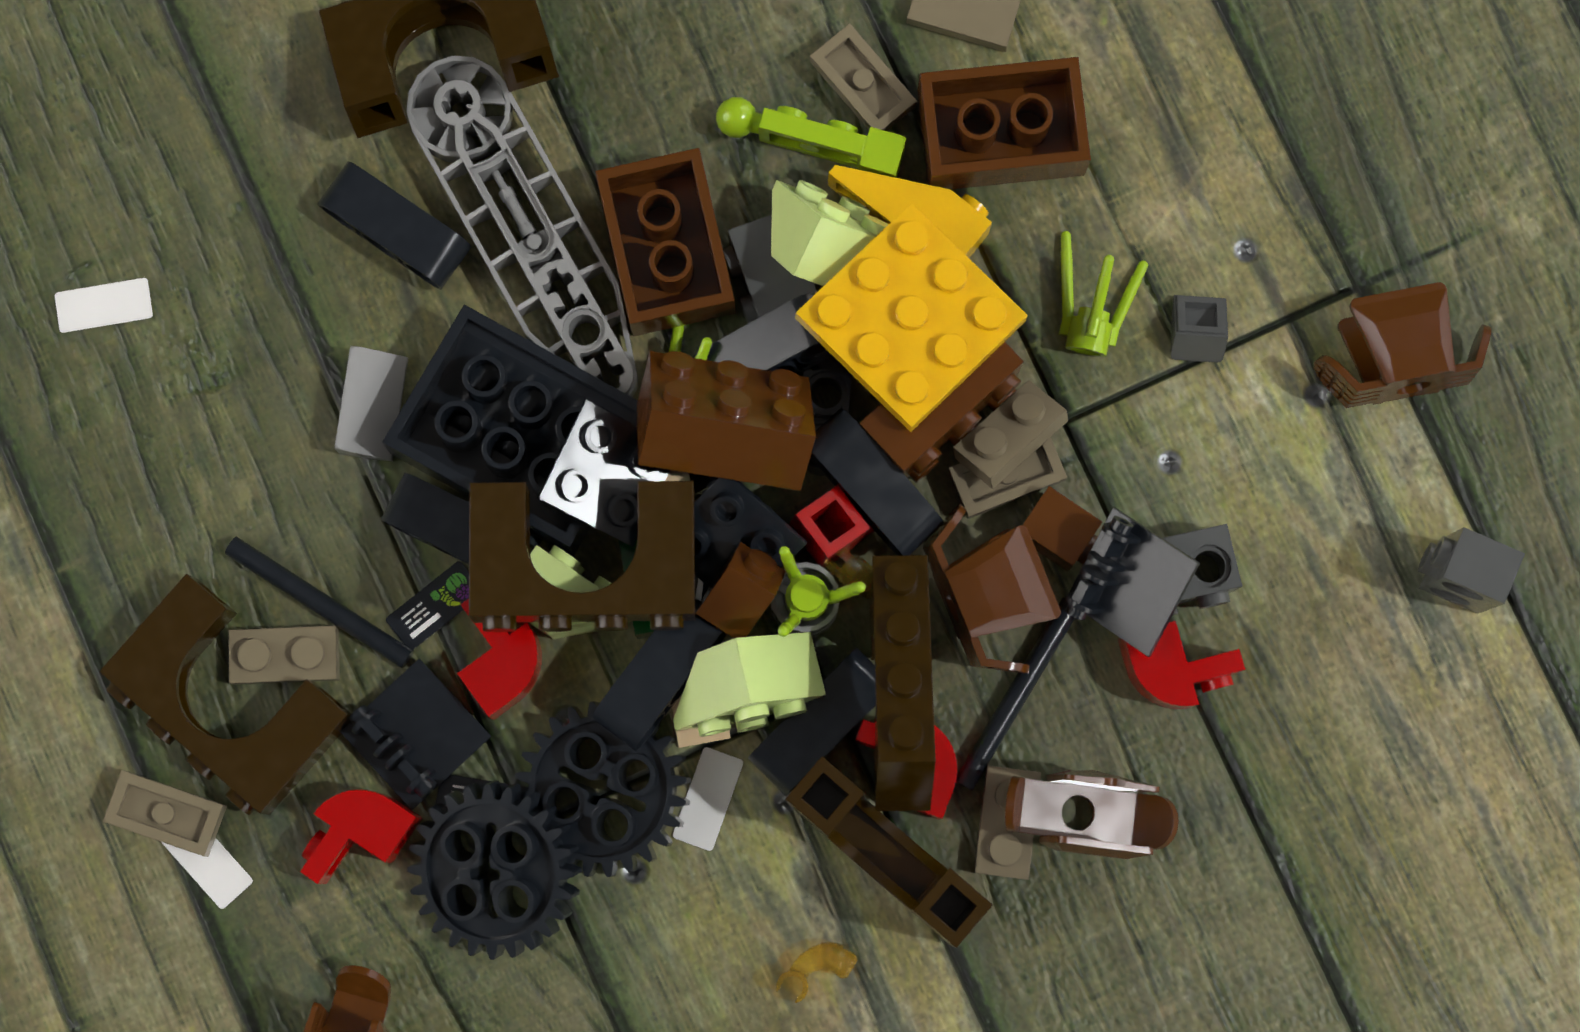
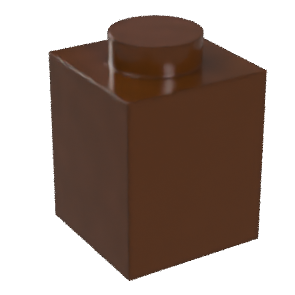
M1048 486L1023 526L1027 527L1036 551L1068 572L1076 561L1084 565L1089 551H1091L1098 538L1095 533L1102 524V521Z
M740 542L708 587L696 614L733 638L747 637L776 596L786 571L777 566L775 560L767 553L758 549H751Z

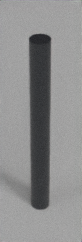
M236 536L227 546L225 555L400 668H404L412 657L414 650Z
M1065 597L1058 604L1061 610L1060 616L1057 619L1048 621L1023 663L1030 665L1029 673H1017L958 772L956 782L963 787L973 791L1075 618L1065 611L1069 604Z

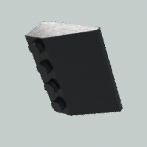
M464 304L382 442L393 456L469 498L470 483L526 482L530 491V532L574 556L591 526L567 513L562 515L547 508V503L538 499L540 491L585 400L634 426H637L638 400Z

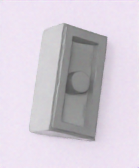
M350 347L335 440V450L340 455L393 462V455L389 453L382 441L401 410L408 357L364 347Z

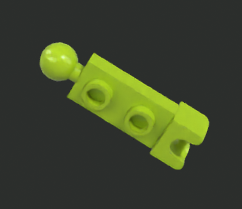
M731 97L720 104L716 112L718 128L723 134L731 138H742L752 132L759 134V141L885 176L897 178L905 151L904 146L907 138L902 135L873 127L869 128L867 136L857 133L858 128L852 124L839 120H828L826 125L808 120V115L805 112L793 107L778 106L777 111L764 108L761 114L756 112L755 107L750 101L742 97Z

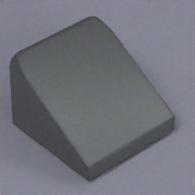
M1174 295L1170 346L1171 358L1186 361L1221 362L1224 358L1228 341L1226 298Z

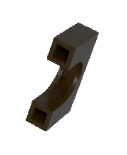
M350 0L319 10L344 108L357 138L408 123L396 81V66L403 50L412 40L424 32L437 27L448 25L466 26L478 30L487 36L494 45L509 92L559 77L536 0Z
M638 481V540L634 558L628 569L615 582L597 591L584 593L560 589L547 582L534 568L530 555V491L526 482L470 483L469 617L474 623H483V631L513 632L516 631V622H539V630L547 632L571 631L572 622H594V629L598 631L628 630V621H650V629L672 631L684 629V621H695L694 482Z
M928 555L872 556L870 634L871 660H875V811H930L936 757Z
M186 573L99 672L111 682L106 690L112 697L130 710L136 704L151 717L146 726L155 735L169 745L176 739L191 752L185 760L197 772L208 780H211L216 774L230 787V790L225 795L233 804L248 815H251L254 810L260 814L270 815L342 734L340 731L350 723L348 718L352 714L316 682L306 679L275 716L255 733L236 739H222L206 730L196 719L189 703L188 682L190 673L199 656L237 613L200 580Z
M823 756L786 797L785 800L788 805L949 945L957 948L993 906L992 903L954 870L942 865L880 811H875V806L865 798L864 792Z

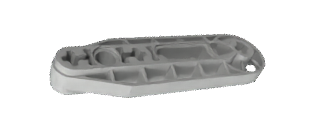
M450 56L434 61L417 75L408 92L406 113L411 129L528 340L557 356L568 352L575 366L602 381L604 379L596 360L605 356L612 373L620 375L619 382L621 386L617 389L634 397L638 388V375L619 283L515 98L508 91L506 82L492 66L474 57ZM478 71L487 75L479 91L470 84ZM440 73L444 75L447 81L445 84H443L439 77ZM461 102L468 109L469 113L459 118L458 114L453 111L452 106ZM483 104L505 105L504 116H486ZM514 110L523 127L509 132L512 127ZM478 135L483 145L477 147L472 137ZM530 138L548 172L527 180L511 149ZM499 148L500 151L492 157H490L489 159L479 162L477 164L472 163L474 161L487 158L490 154H492L496 149ZM432 155L452 164L440 171ZM511 169L541 222L543 230L537 232L517 199V194L513 187L507 186L502 174L507 170ZM468 173L485 204L465 216L447 182ZM495 179L501 190L498 194L519 227L518 230L524 239L523 241L516 242L484 184L485 182ZM553 182L573 217L555 225L550 221L536 196V193ZM490 218L494 219L510 247L508 251L490 261L472 226ZM580 227L599 261L581 270L577 269L561 240L562 237ZM518 262L535 295L516 307L497 271ZM602 272L606 273L615 290L618 305L617 311L606 316L603 315L586 285L588 281ZM561 280L565 286L568 285L569 294L575 305V308H572L569 312H567L560 296L553 290L552 283L554 281ZM543 307L561 340L547 348L529 331L522 316ZM619 322H621L627 349L625 352L611 329ZM592 323L600 329L597 340L586 346L574 343L572 334L575 328L580 324Z

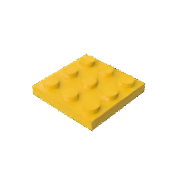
M913 203L905 208L795 313V319L910 432L1021 327L1028 317L1006 293Z

